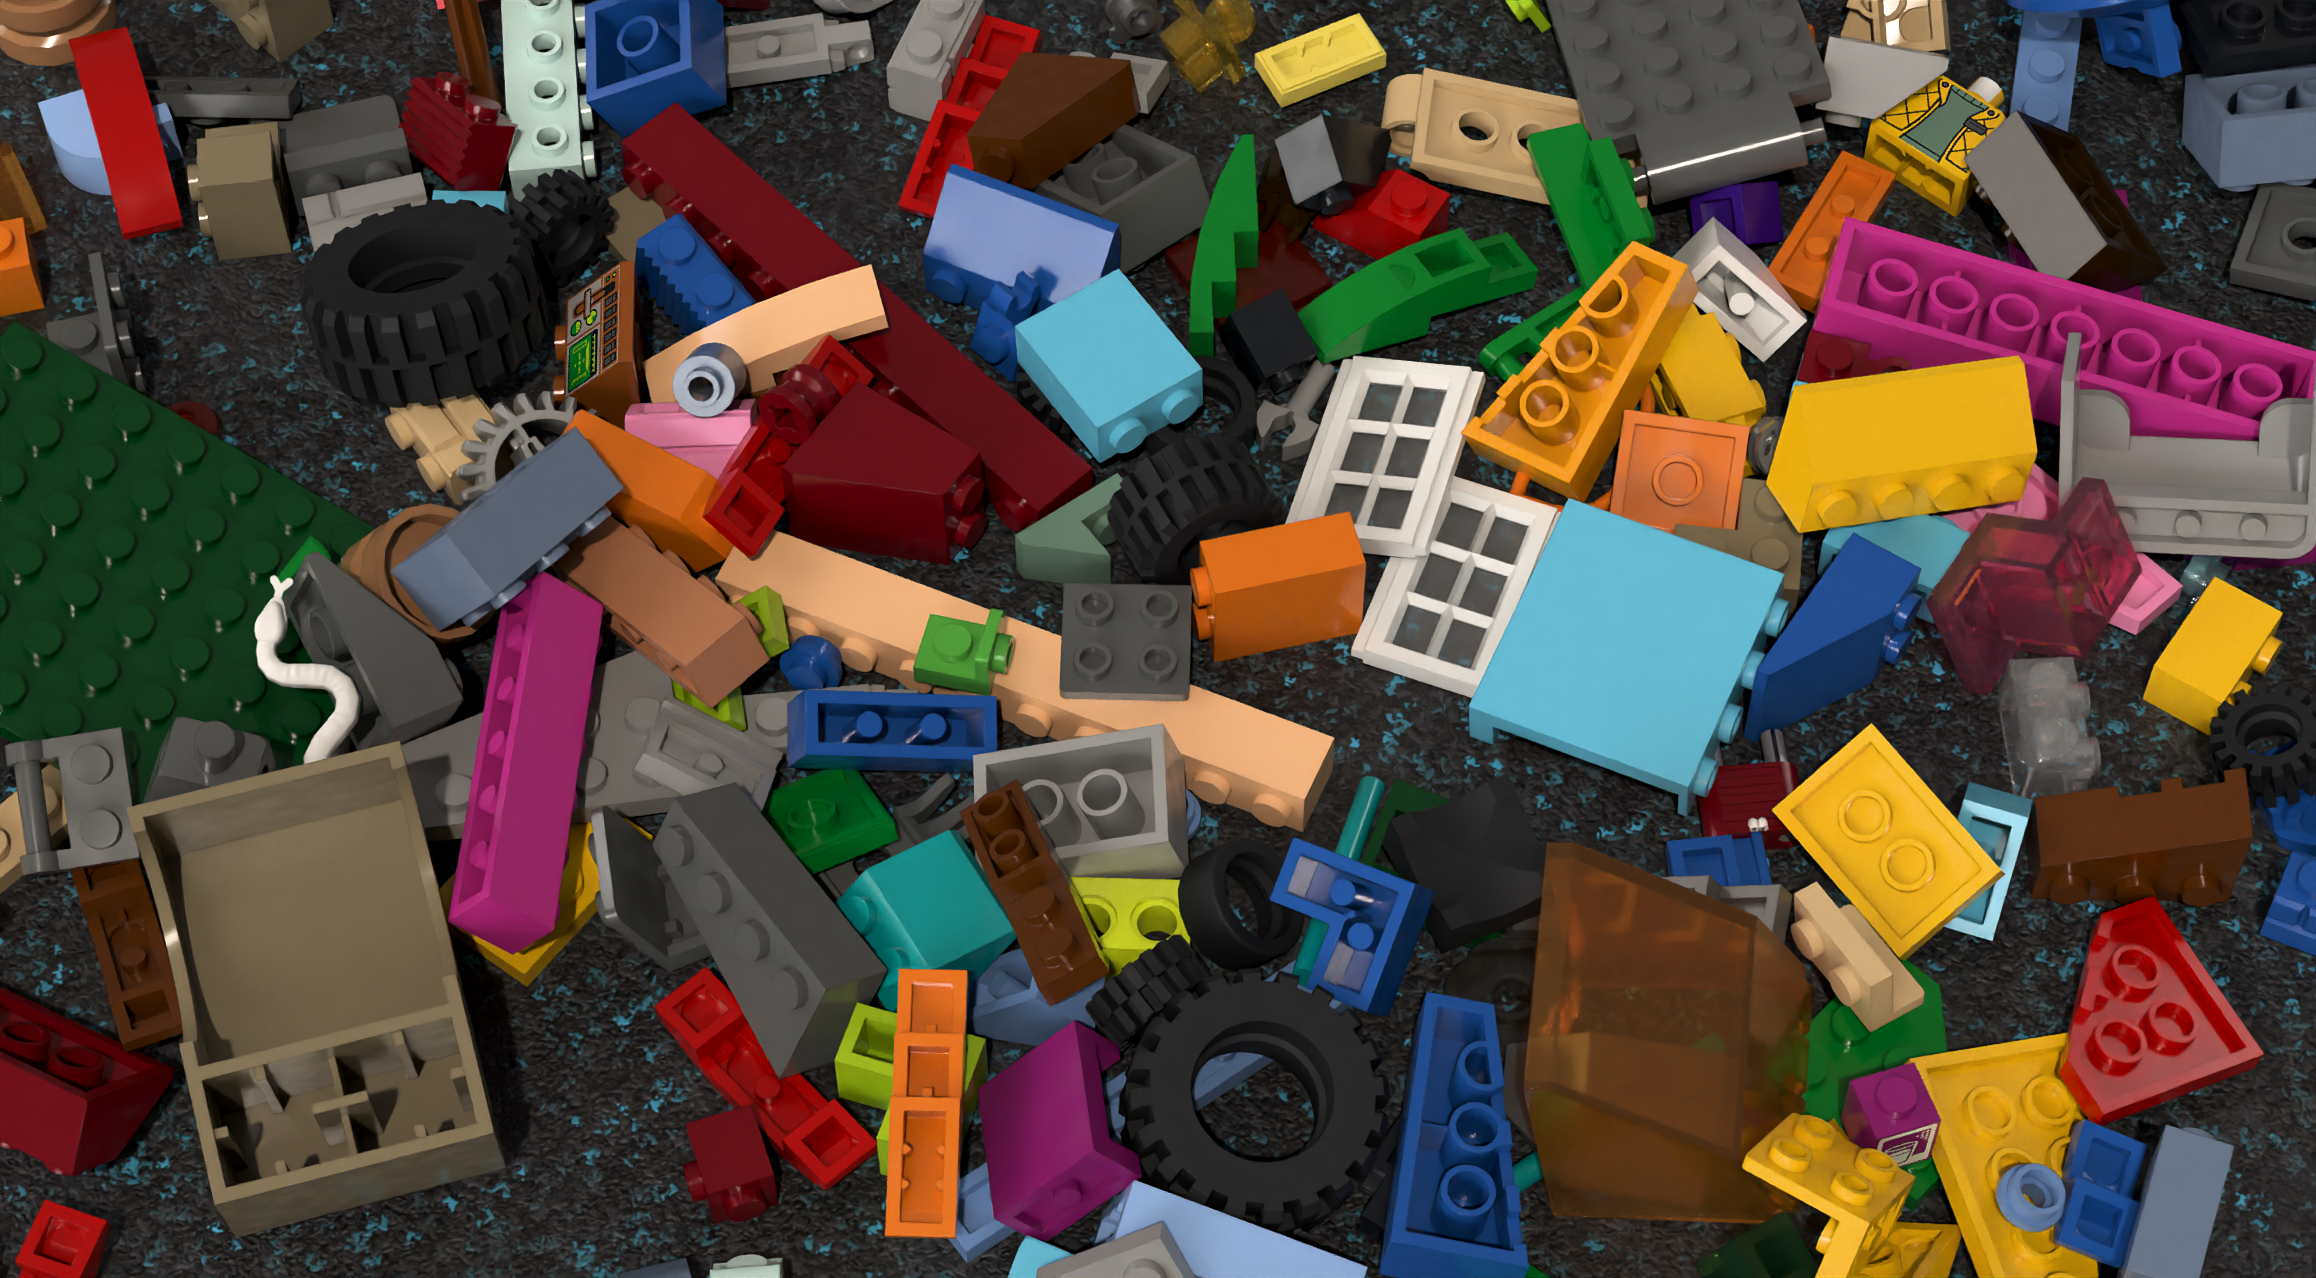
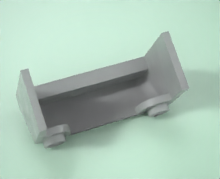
M2069 332L2061 379L2058 526L2061 534L2068 542L2079 548L2090 550L2294 559L2307 554L2316 545V365L2314 399L2285 398L2271 404L2264 411L2260 420L2259 441L2130 435V411L2123 399L2105 390L2080 389L2082 333Z

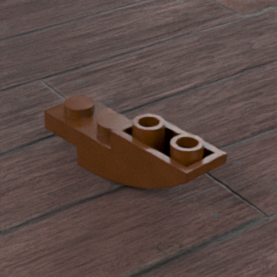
M1016 779L997 791L989 792L974 804L961 810V817L990 886L1007 913L1036 985L1048 1004L1052 1006L1109 974L1110 971L1101 953V950H1103L1102 944L1090 918L1019 781Z

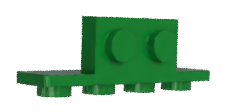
M1581 123L1532 133L1528 136L1526 146L1586 293L1632 241L1648 248L1649 244L1654 243L1655 227L1652 216L1646 207H1639L1634 195L1635 180L1632 167L1627 158H1619L1611 136L1591 141L1585 126Z

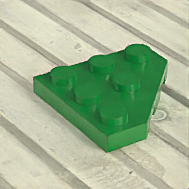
M1889 947L1924 990V1003L1870 1033L1852 1009L1845 1006L1836 996L1759 1072L1758 1078L1771 1086V1097L1790 1113L1815 1116L1826 1122L1834 1118L1847 1135L1841 1121V1115L1851 1080L1902 1066L1910 1058L1948 1052L1940 985L1909 960H1901ZM1932 1155L1930 1159L1900 1167V1169L1916 1177L1904 1203V1206L1912 1212L1942 1183Z

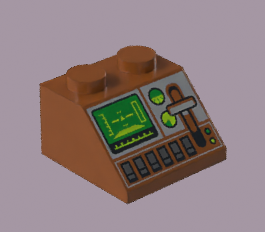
M621 261L567 299L566 325L555 326L557 362H565L564 375H554L553 379L555 410L559 411L561 404L568 396L575 397L577 399L575 413L581 409L587 412L590 409L597 410L599 418L625 430V414L630 405L645 403V373L642 362L646 360V330L635 261Z

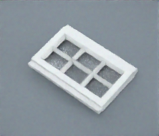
M1354 356L1353 359L1343 358L1285 524L1350 511L1363 553L1416 559L1417 555L1428 556L1466 441L1460 432L1474 417L1486 381L1484 372L1472 371L1471 367L1363 356Z
M1454 476L1428 556L1417 555L1416 559L1390 556L1351 648V656L1363 659L1362 663L1473 698L1561 513L1557 512L1555 507Z

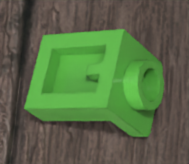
M991 608L986 625L930 614L913 666L914 681L990 696L996 673H1007L1014 649V636L1005 634L1004 610Z

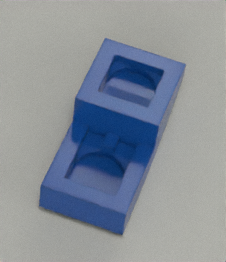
M2086 1119L2075 1124L2061 1178L2066 1193L2061 1218L2054 1224L2053 1243L2114 1268L2122 1266L2140 1202L2133 1200L2132 1197L2147 1144Z

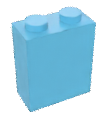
M1119 268L1015 326L1018 363L1099 463L1117 453L1132 451L1142 443L1145 437L1170 423L1177 424L1183 422L1198 407L1203 405L1202 368Z

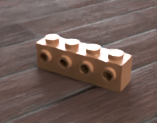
M609 516L583 537L579 535L567 545L569 550L551 565L560 581L604 605L601 620L603 626L710 709L735 688L743 684L748 677L770 660L757 638V635L762 632V627L751 611L739 601L732 606L729 605L720 590L706 576L701 575L697 580L693 578L685 564L671 550L667 549L662 554L658 552L652 540L636 524L626 528L616 519Z

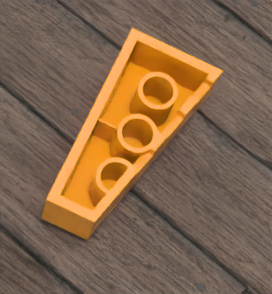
M1632 241L1579 300V308L1559 329L1555 327L1539 344L1541 350L1517 376L1512 374L1496 392L1499 397L1481 417L1475 416L1460 432L1475 455L1514 473L1519 471L1530 477L1531 481L1545 488L1584 503L1620 437L1624 409L1635 410L1699 291L1689 266Z

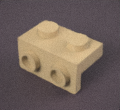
M1817 881L1794 893L1795 923L1791 925V933L1797 947L1807 959L1814 962L1830 982L1839 1000L1845 1006L1852 1009L1870 1033L1924 1003V990L1854 905L1847 904L1838 908Z

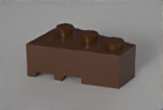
M2245 768L2224 770L2225 782L2184 788L2182 777L2161 779V791L2124 797H2120L2118 786L2034 798L2024 832L2030 899H2051L2059 904H2076L2084 900H2117L2122 904L2128 905L2154 895L2157 901H2183L2187 905L2196 907L2209 906L2217 902H2228L2253 840Z

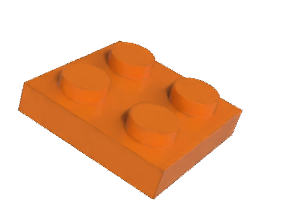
M1624 409L1609 512L1673 535L1675 524L1735 530L1750 426Z

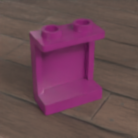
M1076 1020L977 1089L994 1219L1025 1236H1031L1043 1242H1047L1125 1189L1133 1180H1138L1142 1177L1139 1155L1111 1140L1109 1136L1100 1073L1120 1060L1119 1046Z

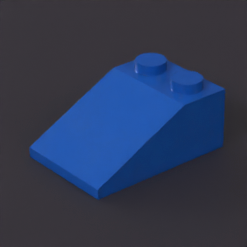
M1853 532L1757 668L1743 737L1755 743L1761 740L1760 737L1764 731L1770 729L1771 734H1773L1774 729L1780 730L1873 683L1887 662L1896 666L1905 655L1913 639L1914 632L1909 630L1908 627L1917 615L1923 600L1922 597L1915 594L1922 568Z

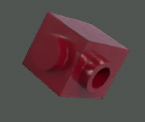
M751 1104L685 1124L693 1161L682 1164L685 1179L693 1204L706 1200L713 1224L725 1220L732 1222L751 1220L761 1215L766 1208L779 1204L774 1173Z

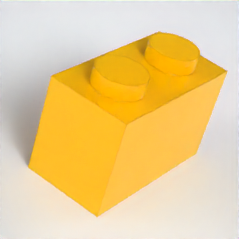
M2214 576L2154 664L2143 700L2201 732L2211 735L2210 723L2212 717L2219 718L2218 707L2224 701L2235 707L2233 694L2244 689L2249 697L2253 686L2247 684V681L2253 672L2257 671L2265 675L2275 661L2283 645V641L2274 637L2283 613Z

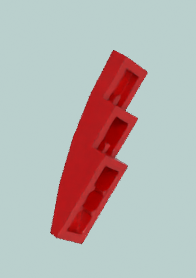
M985 14L969 58H961L945 101L938 99L899 200V210L933 220L945 177L952 163L975 171L966 135L1022 52L1038 53L1043 41L1040 30Z

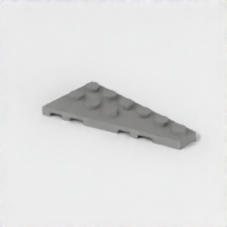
M637 651L594 667L592 678L594 697L587 711L583 737L586 740V749L579 763L575 789L578 795V802L571 816L570 825L592 822V810L603 806H608L621 818L668 812L674 798L685 796L634 770L659 707L667 694L674 697L671 678ZM483 712L401 745L416 790L428 843L462 838Z

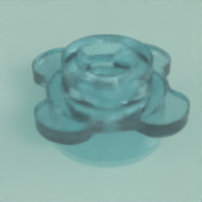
M2193 555L2179 581L2183 585L2181 592L2193 597L2187 609H2193L2214 576L2223 581L2225 580L2231 567L2220 562L2223 556Z

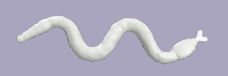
M274 575L270 577V582L275 589L274 597L268 602L255 622L254 632L258 641L256 647L258 667L268 680L280 686L325 689L332 693L336 701L334 712L313 736L303 757L304 764L331 758L332 753L358 722L362 697L354 678L335 665L318 663L288 664L278 657L276 647L285 637L289 618L282 598L284 592L293 586L294 581L288 578L281 583L278 577Z

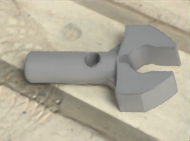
M1320 359L1314 361L1307 372V377L1301 381L1288 403L1278 406L1266 400L1263 401L1257 411L1256 439L1261 451H1264L1271 439V435L1275 431L1285 429L1288 425H1292V433L1289 434L1282 445V461L1300 457L1311 451L1319 424L1310 421L1308 415L1335 375V368L1330 362L1323 364Z

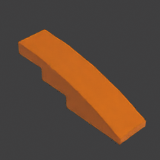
M899 969L897 1031L894 1035L892 1096H890L886 1238L956 1239L969 976L967 970Z

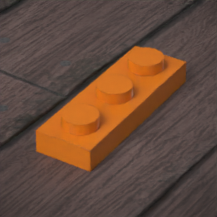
M1841 151L1768 267L1769 271L1798 307L1816 314L1828 267L1845 216L1872 224L1894 189L1896 173L1846 151Z

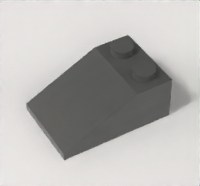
M1126 124L1035 188H1022L1118 223L1120 232V270L1123 274L1142 268L1150 257L1171 244L1189 239L1195 233V230L1202 226L1210 203L1196 156Z
M316 551L306 555L293 578V586L286 591L282 600L312 662L335 665L354 678L362 701L358 722L349 732V736L357 751L400 741L401 745L445 728L463 701L461 695L463 693L462 680L453 662L449 659L443 660L434 641L320 552ZM328 692V694H329V696H330V698H331V700H332V702H333V704H334V706H335L336 701H335V699H334L332 693Z

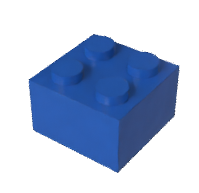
M598 0L585 5L586 103L622 138L631 135L674 102L678 103L690 115L726 104L723 6L717 0Z

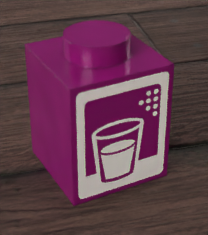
M1915 1062L1851 1080L1841 1115L1842 1124L1852 1143L1863 1149L1872 1148L1888 1154L1897 1162L1899 1168L1931 1158L1941 1123L1940 1116Z

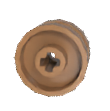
M0 0V48L7 56L28 65L54 67L74 62L68 39L113 30L118 14L116 1Z
M429 503L406 508L383 525L368 533L348 548L339 568L434 641L439 652L442 653L486 624L491 619L495 608L491 609L469 627L459 619L438 632L390 572L392 568L460 513L453 508Z

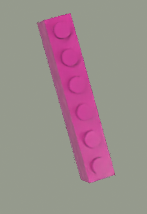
M545 571L537 573L525 582L527 586L501 606L448 922L512 955L536 940L546 937L554 930L560 917L561 906L558 899L562 873L569 859L567 841L571 816L578 802V795L575 789L579 763L586 749V740L583 737L587 711L594 697L592 678L595 659L602 644L600 626L604 605Z

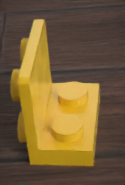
M1791 1113L1746 1154L1742 1164L1744 1170L1831 1217L1816 1246V1251L1824 1254V1258L1815 1278H1854L1886 1246L1916 1178L1912 1174L1900 1169L1897 1162L1888 1154L1872 1148L1863 1149L1837 1135L1835 1128L1825 1120L1798 1113Z

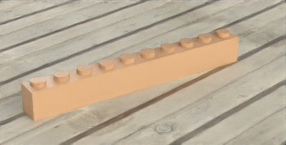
M772 529L756 555L751 558H747L734 546L715 578L716 587L729 605L765 585L780 594L788 642L790 644H793L797 638L804 635L818 636L835 645L841 653L842 661L849 667L862 672L873 670L897 679L908 689H918L919 693L931 692L934 694L986 696L914 681L913 666L930 614L986 625L990 612L987 608ZM1004 615L1005 634L1014 636V649L1007 673H996L990 696H996L998 718L1015 724L1028 735L1039 738L1048 736L1059 741L1163 723L1184 759L1186 789L1192 790L1196 796L1208 803H1226L1250 812L1259 821L1273 827L1287 826L1300 832L1304 831L1333 771L1334 737L1191 684L1189 699L1186 701L1064 699L1060 696L1059 688L1062 636Z

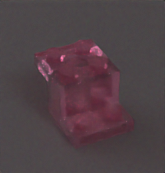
M2082 477L2069 498L2059 508L2053 521L1987 512L1971 537L1966 540L1962 550L1941 581L1934 587L1926 601V605L1966 691L1989 695L2018 650L2084 661L2143 569L2105 480Z

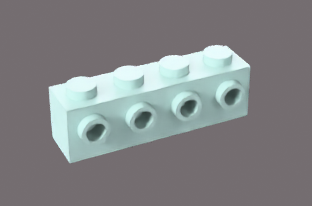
M501 0L506 118L512 120L511 123L518 125L508 159L509 174L514 198L520 202L526 196L521 189L528 183L537 187V177L545 172L552 177L554 169H563L566 173L568 170H571L585 181L587 177H597L594 141L584 142V131L594 130L593 109L586 103V95H581V84H586V48L579 49L578 39L585 38V3H574V0Z

